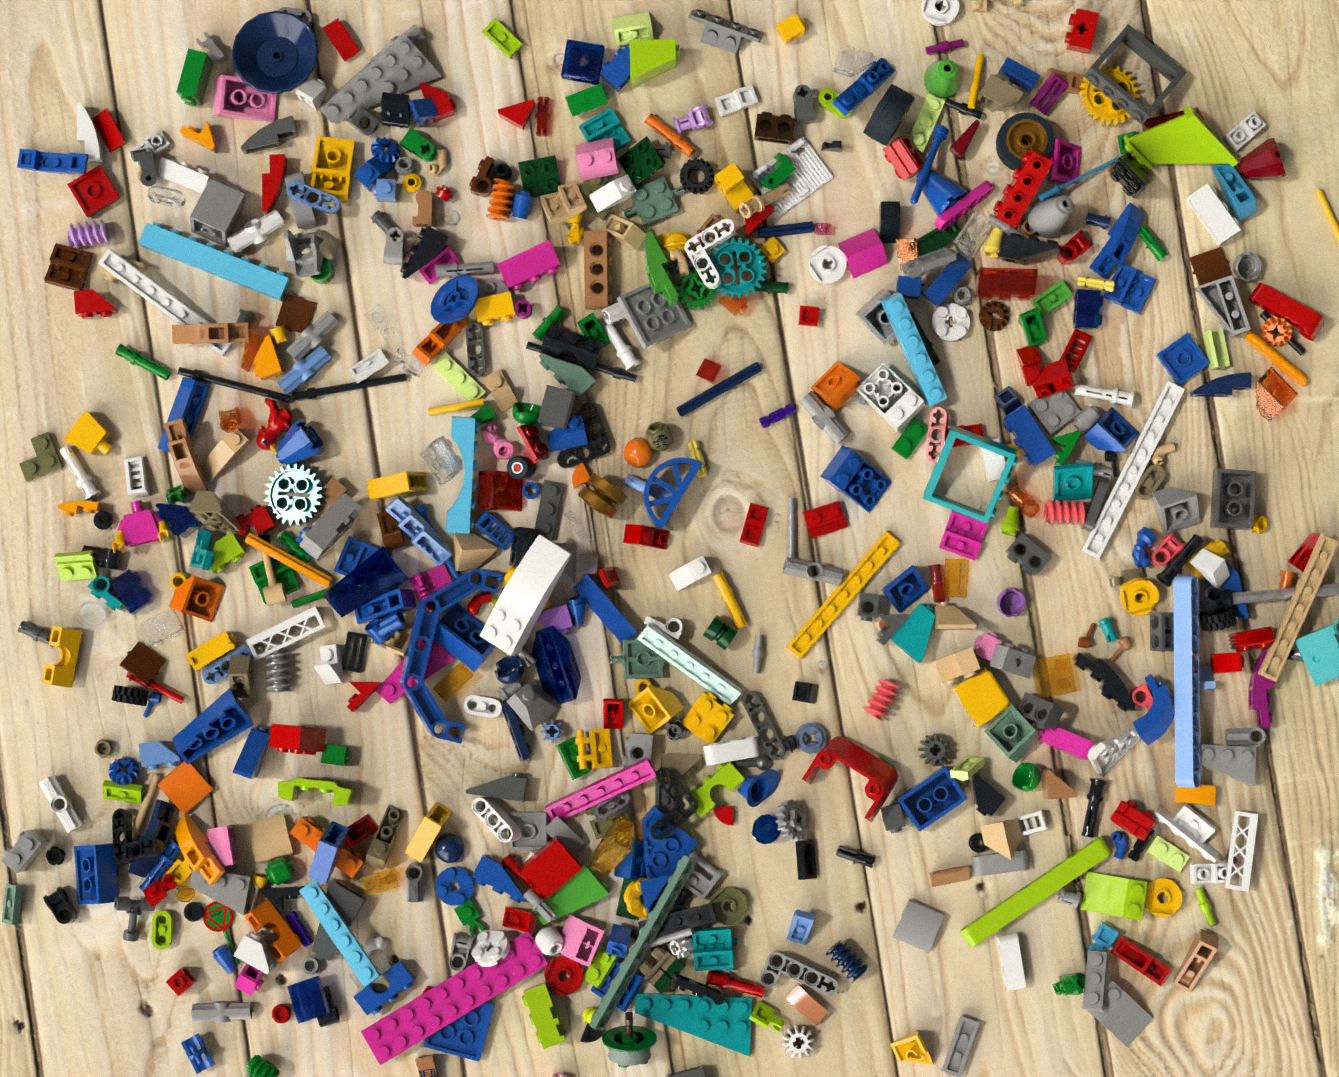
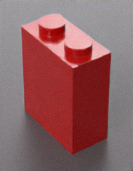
M555 836L521 865V875L527 882L531 881L535 885L533 889L539 896L544 895L547 899L582 869V866L558 837Z

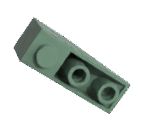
M543 354L539 355L541 359L539 363L547 371L551 369L555 373L553 377L560 384L564 382L568 386L566 390L576 392L575 396L581 398L596 384V380L583 367Z

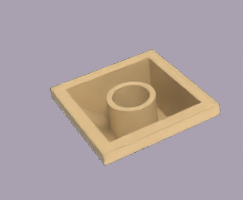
M940 602L938 606L934 607V630L976 629V624L958 608L950 606V602Z

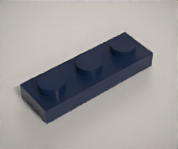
M509 704L502 706V711L520 761L529 759L531 749L529 744L524 741L523 736L525 732L523 726L519 725L517 721L519 716Z

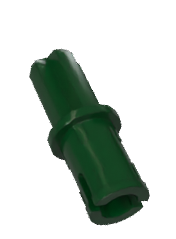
M771 279L764 282L759 281L758 283L761 285V288L754 287L755 291L768 292V294L770 292L787 294L788 282L771 281Z

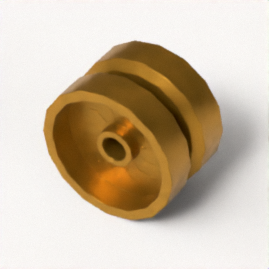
M593 473L588 479V483L595 489V492L588 487H583L578 496L587 502L586 504L612 519L617 509L610 503V500L617 505H622L627 496L609 482Z

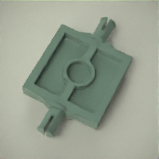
M663 176L637 187V191L631 196L633 207L623 210L626 218L637 214L645 227L678 213L679 209L676 205L675 197L685 193L683 186L672 190Z
M623 640L622 656H610V660L618 659L610 661L611 664H622L624 679L663 678L664 662H668L639 640Z

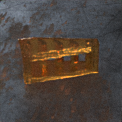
M249 330V342H245L241 363V368L246 372L250 370L264 340L260 334Z

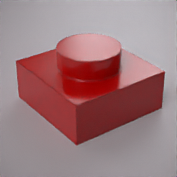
M800 305L798 325L817 327L819 307Z

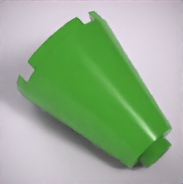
M948 59L932 63L924 75V85L927 91L938 98L953 96L959 90L962 83V75L959 68L952 60Z

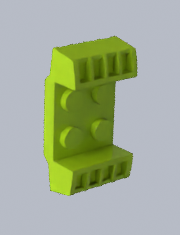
M298 777L292 781L278 782V797L288 801L298 800L299 786L300 790L305 791L319 788V792L333 793L334 790L333 806L351 804L356 791L354 788L343 786L340 781Z

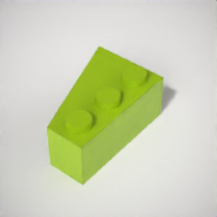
M546 982L524 990L522 1000L525 1007H529L531 1012L529 1018L532 1025L536 1026V1035L539 1043H542L543 1049L566 1041V1031Z

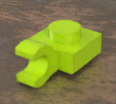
M761 1001L757 1002L749 1017L750 1020L765 1029L769 1024L776 1032H779L785 1023L783 1019L773 1015L775 1012L773 1008Z

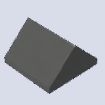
M547 385L537 422L545 427L567 429L576 392Z

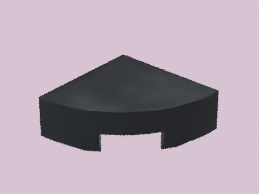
M842 142L822 143L821 151L840 152Z
M587 1023L580 1041L585 1043L596 1041L602 1037L605 1029L603 1031L596 1030Z

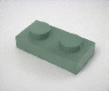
M6 883L2 913L3 923L19 925L23 886Z

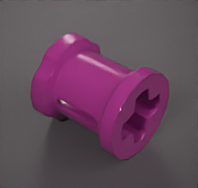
M527 300L516 302L514 310L517 317L520 319L529 318L532 315L530 303ZM520 306H522V307H526V306H527V308H526V309H527V312L524 313V312L522 311L521 313H519V312H520V308H519V307H520Z

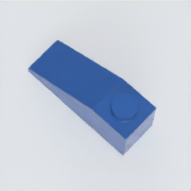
M402 588L353 606L357 624L367 623L377 618L383 619L396 611L404 613L417 608L413 590Z

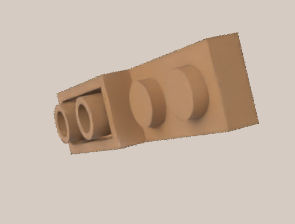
M249 322L172 325L173 344L249 342Z
M184 418L164 423L169 439L167 444L170 454L189 496L194 495L196 491H208L198 454L194 453Z

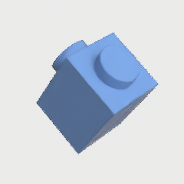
M377 179L376 184H373V196H376L378 202L397 203L398 183L396 179Z

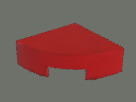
M732 806L713 807L719 821L733 826Z

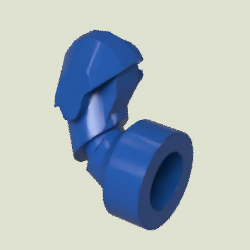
M1143 527L1137 532L1136 545L1134 544L1132 553L1135 565L1139 568L1142 566L1146 568L1151 564V559L1148 558L1144 548L1145 546H1152L1157 541L1154 533L1150 529Z

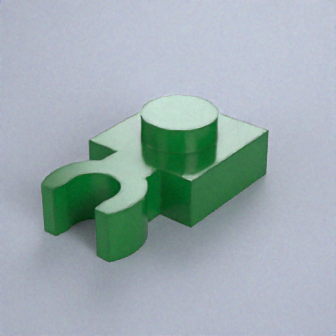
M183 484L166 491V497L170 505L174 502L183 501L185 496H187V491Z
M472 899L454 909L463 926L466 924L470 925L469 932L472 936L476 935L473 930L474 926H479L482 931L484 930V925L476 920L481 915Z

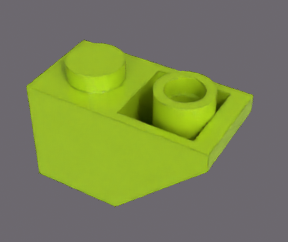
M231 532L215 542L213 550L214 563L210 567V571L219 574L228 568L227 565L231 562L237 563L244 558L243 555L247 552L235 533Z

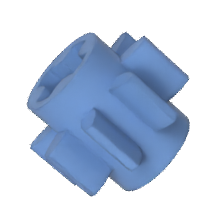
M551 719L550 725L543 723L546 728L540 732L546 735L543 739L544 741L548 738L551 739V743H554V738L561 740L559 734L565 732L559 729L561 722L555 725L554 720ZM551 726H554V729L558 730V733H555L554 737H551V734L547 733V730L551 729Z

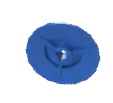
M468 275L457 276L442 285L434 295L431 303V315L434 320L441 324L452 323L469 315L474 309L479 295V285L476 280Z

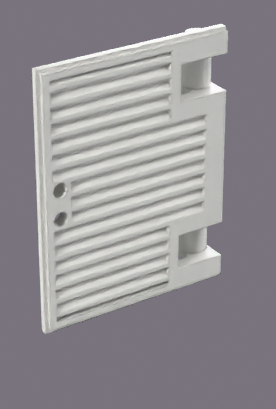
M804 136L781 152L796 169L782 182L790 186V189H787L791 190L790 194L770 203L775 208L774 211L779 217L834 178ZM803 146L806 151L798 156L795 151ZM774 158L749 175L762 195L772 189L762 186L758 178L761 172L768 170L776 162Z

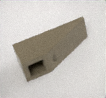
M388 805L367 852L365 864L381 870L384 869L406 811Z

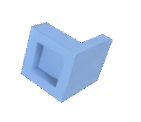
M1200 666V690L1216 689V683L1212 681L1211 666Z

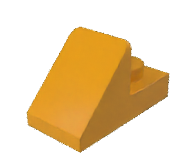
M206 121L201 132L192 126H189V128L182 126L179 132L183 137L214 153L218 151L211 125L208 121Z

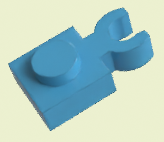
M1102 921L1092 936V939L1096 942L1089 945L1088 951L1097 948L1103 952L1104 946L1109 949L1118 936L1119 931Z

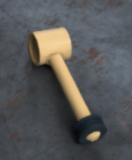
M269 534L258 535V537L271 543ZM262 552L269 583L267 587H263L265 601L268 606L287 601L284 585L283 583H276L271 557Z

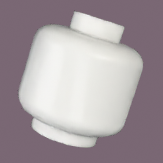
M554 927L540 929L535 937L537 946L545 955H556L562 950L563 937Z

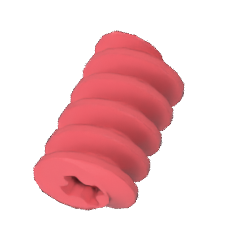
M1049 499L1044 507V523L1050 518L1051 524H1054L1057 518L1059 524L1062 523L1063 519L1066 520L1067 524L1073 519L1074 525H1077L1078 520L1081 519L1083 525L1085 521L1083 502L1078 501L1076 505L1075 501L1071 500L1068 505L1067 500H1063L1062 504H1060L1059 500H1055L1053 505L1052 500Z
M888 679L878 680L882 686H875L878 693L872 692L871 696L874 700H867L870 707H863L868 714L881 721L883 720L880 716H887L884 709H891L887 703L895 702L891 696H898L895 689H902V687Z

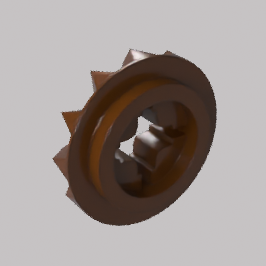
M990 301L985 303L980 309L979 321L985 329L999 331L1009 322L1010 313L1007 306L1001 302ZM996 309H998L997 315L1000 317L999 319L996 318L993 321V323H991L992 316H990L988 313H993Z

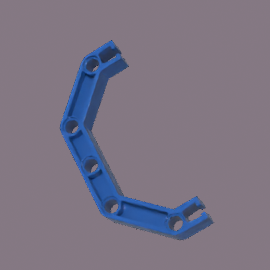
M474 568L467 570L420 600L400 676V685L428 733L433 737L460 744L462 742V738L459 737L460 735H455V738L447 735L449 727L455 726L464 732L466 725L446 720L423 679L439 614L478 589L492 593L499 592V588L495 585H492V588L485 586L486 576H492L501 582L502 574ZM474 573H477L479 575V581L477 583H474L472 581V575ZM429 601L434 605L433 610L430 612L426 610V603ZM419 639L424 641L422 649H418L416 646ZM413 676L415 679V683L413 686L409 687L407 685V680L409 677ZM438 723L442 724V731L440 733H436L434 730L435 725Z

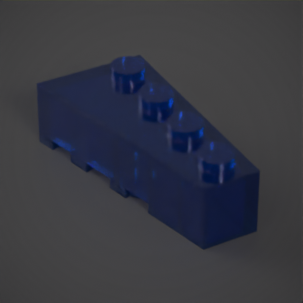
M383 546L323 595L341 617H344L409 580V578Z

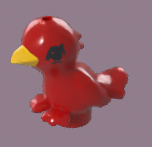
M265 398L264 402L270 408L268 427L265 429L263 425L261 426V429L258 430L256 442L260 449L276 452L277 436L286 428L290 429L292 426L290 421L294 418L286 407L279 409L275 400Z

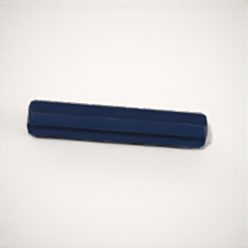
M810 221L759 227L758 235L759 238L811 233L814 232V223Z

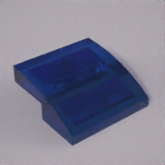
M320 976L287 986L298 1024L330 1013Z

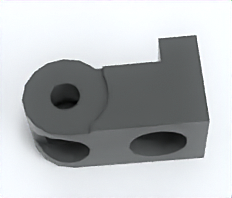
M150 148L130 151L132 160L138 162V178L145 186L154 185L157 181V175Z

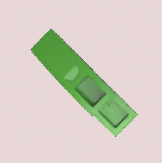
M649 231L645 246L647 277L654 294L662 291L671 307L677 304L679 291L677 286L673 285L670 281L671 277L667 270L668 255L660 248L661 244L658 237H654L652 231Z

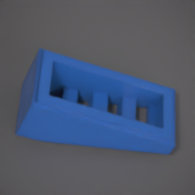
M485 511L475 523L479 530L505 550L512 542L513 532L488 511ZM488 518H490L491 521L487 524L485 528H483L482 525ZM494 523H496L497 526L491 533H489L488 530L492 527ZM500 528H502L503 531L497 538H495L494 535L498 532ZM506 533H508L509 536L507 537V539L503 543H501L500 540Z

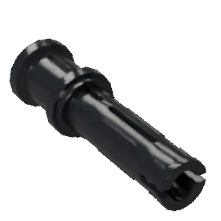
M1193 534L1192 538L1173 561H1168L1166 568L1161 574L1158 573L1156 575L1157 579L1165 586L1170 587L1177 574L1180 575L1182 573L1184 564L1204 542L1203 539L1197 534Z
M1090 778V791L1086 796L1089 801L1081 835L1094 838L1099 805L1104 800L1102 795L1107 781Z

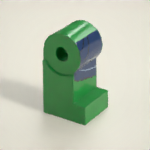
M781 153L775 155L773 158L776 162L759 175V183L767 189L776 188L796 169L786 156Z

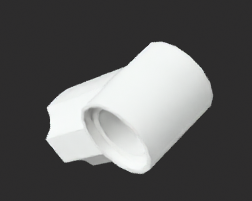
M619 302L601 311L602 319L608 325L624 318L627 319Z

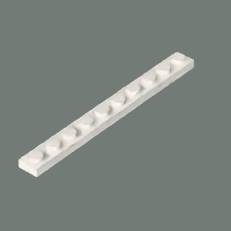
M1170 381L1166 382L1092 531L1081 549L1082 552L1096 559L1100 558L1185 391L1184 388Z

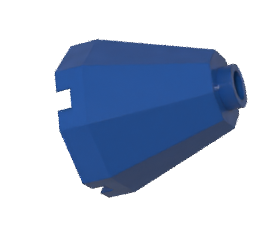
M299 419L292 424L276 448V458L281 464H294L318 456L325 451V447L321 448L324 445L322 439L311 425L309 427L305 426L307 422L304 419Z

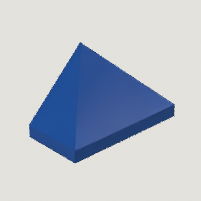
M667 875L640 881L644 906L648 914L655 908L659 895L664 892L669 879Z

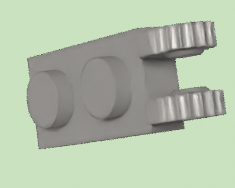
M947 247L914 258L907 263L905 262L901 270L903 273L908 274L910 278L920 277L922 272L932 271L936 267L945 266L957 260L956 254Z

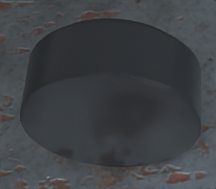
M191 902L185 906L184 916L187 920L195 922L203 917L204 908L200 903Z

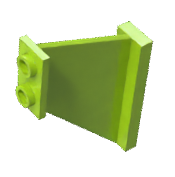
M1190 105L1183 110L1184 115L1130 138L1127 135L1123 137L1126 143L1124 145L1125 149L1130 154L1134 153L1141 166L1146 165L1149 170L1153 168L1152 164H1230L1234 167L1239 163L1235 153Z

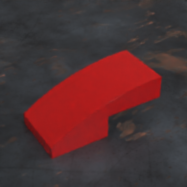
M338 18L322 28L344 61L360 51Z
M750 503L740 543L758 547L769 508Z

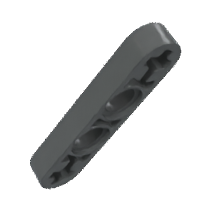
M754 691L745 692L742 696V704L768 756L773 760L781 759L785 753L784 747L759 696ZM746 695L755 696L756 699L753 702L755 706L759 704L761 708L754 709L750 713L749 708H752L750 703L745 702L747 699ZM756 711L763 712L764 720L762 722L754 720L753 715ZM766 728L773 731V736L769 740L762 737V731ZM775 738L778 741L774 743L776 748H781L780 756L778 757L771 755L773 751L771 745L766 746V743L772 742Z

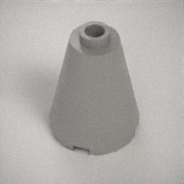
M1059 196L1036 202L1028 213V223L1031 229L1041 234V237L1051 238L1057 235L1064 227L1073 210V202L1067 196Z

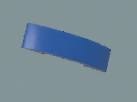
M20 149L17 168L59 174H85L89 155Z

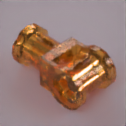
M238 406L232 410L219 411L220 427L225 432H233L237 425L242 423Z
M1017 482L1004 493L1005 496H1009L1016 503L1015 505L1026 518H1033L1039 512L1038 502L1025 494L1018 487ZM1026 505H1028V506L1033 505V506H1034V508H1033L1034 513L1031 512V511L1028 513V512L1026 511V510H1027V506H1026Z

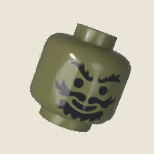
M654 422L646 430L647 441L654 450L664 451L673 442L671 431L665 423Z

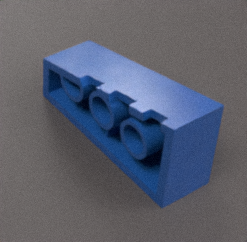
M229 688L172 739L179 756L186 764H189L254 724L246 707Z

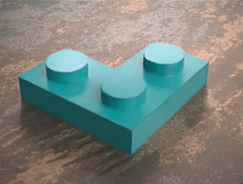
M198 530L189 566L208 571L212 567L214 552L208 551V547L211 546L213 541L212 532Z

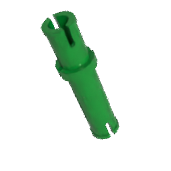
M119 344L115 351L116 355L130 361V364L140 366L166 381L171 375V369L145 357L137 350L134 351L123 344Z

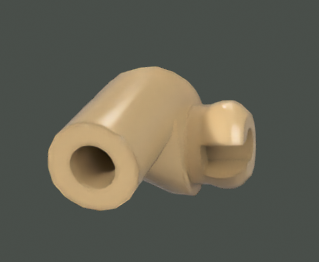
M446 149L437 150L438 160L428 167V172L433 176L439 175L447 168Z
M677 248L676 250H670V259H677L680 275H688V263L682 251Z

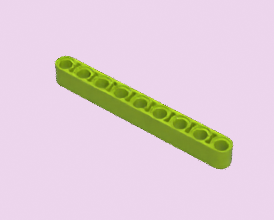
M1099 836L960 930V933L970 948L974 947L1113 853L1112 849L1104 837Z

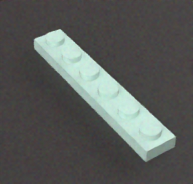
M648 623L637 638L639 641L729 706L741 694V688L651 623Z

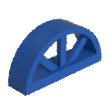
M684 457L670 459L655 468L649 476L643 491V504L647 516L660 530L665 526L702 465L701 462ZM678 464L691 466L683 481L681 480ZM672 466L677 489L662 481L656 475L663 469ZM654 482L672 493L673 496L649 501L651 483ZM669 503L658 519L651 507Z

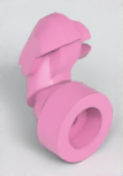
M488 423L486 427H482L481 432L484 441L489 445H493L494 454L499 459H508L513 454L514 449L508 440L502 439L496 432L497 425Z

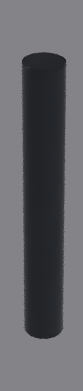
M1266 311L1259 315L1264 321L1271 318ZM1276 327L1274 331L1278 334H1281L1280 332H1278V328ZM1291 336L1288 344L1301 356L1306 350Z

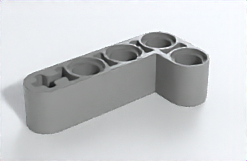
M773 951L769 954L759 976L761 984L767 988L775 986L781 973L826 995L835 994L839 988L838 982L834 977L780 951ZM775 955L781 956V964L773 965L771 962L772 957ZM798 964L800 967L798 973H790V965ZM766 973L773 974L774 980L771 983L764 982L763 976ZM808 973H816V981H807ZM821 976L824 977L822 980L826 983L832 981L834 988L826 990L827 987L820 983Z

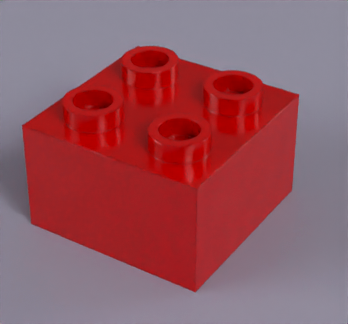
M272 724L269 747L277 748V752L288 753L290 749L292 754H303L304 751V754L316 755V752H324L326 729Z

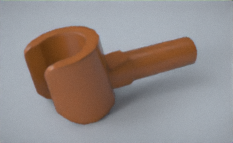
M1091 624L1086 637L1080 636L1078 647L1087 648L1090 645L1091 635L1096 624Z

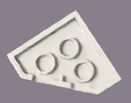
M1132 727L1101 741L1098 745L1092 746L1087 756L1096 773L1103 777L1141 738L1135 727Z

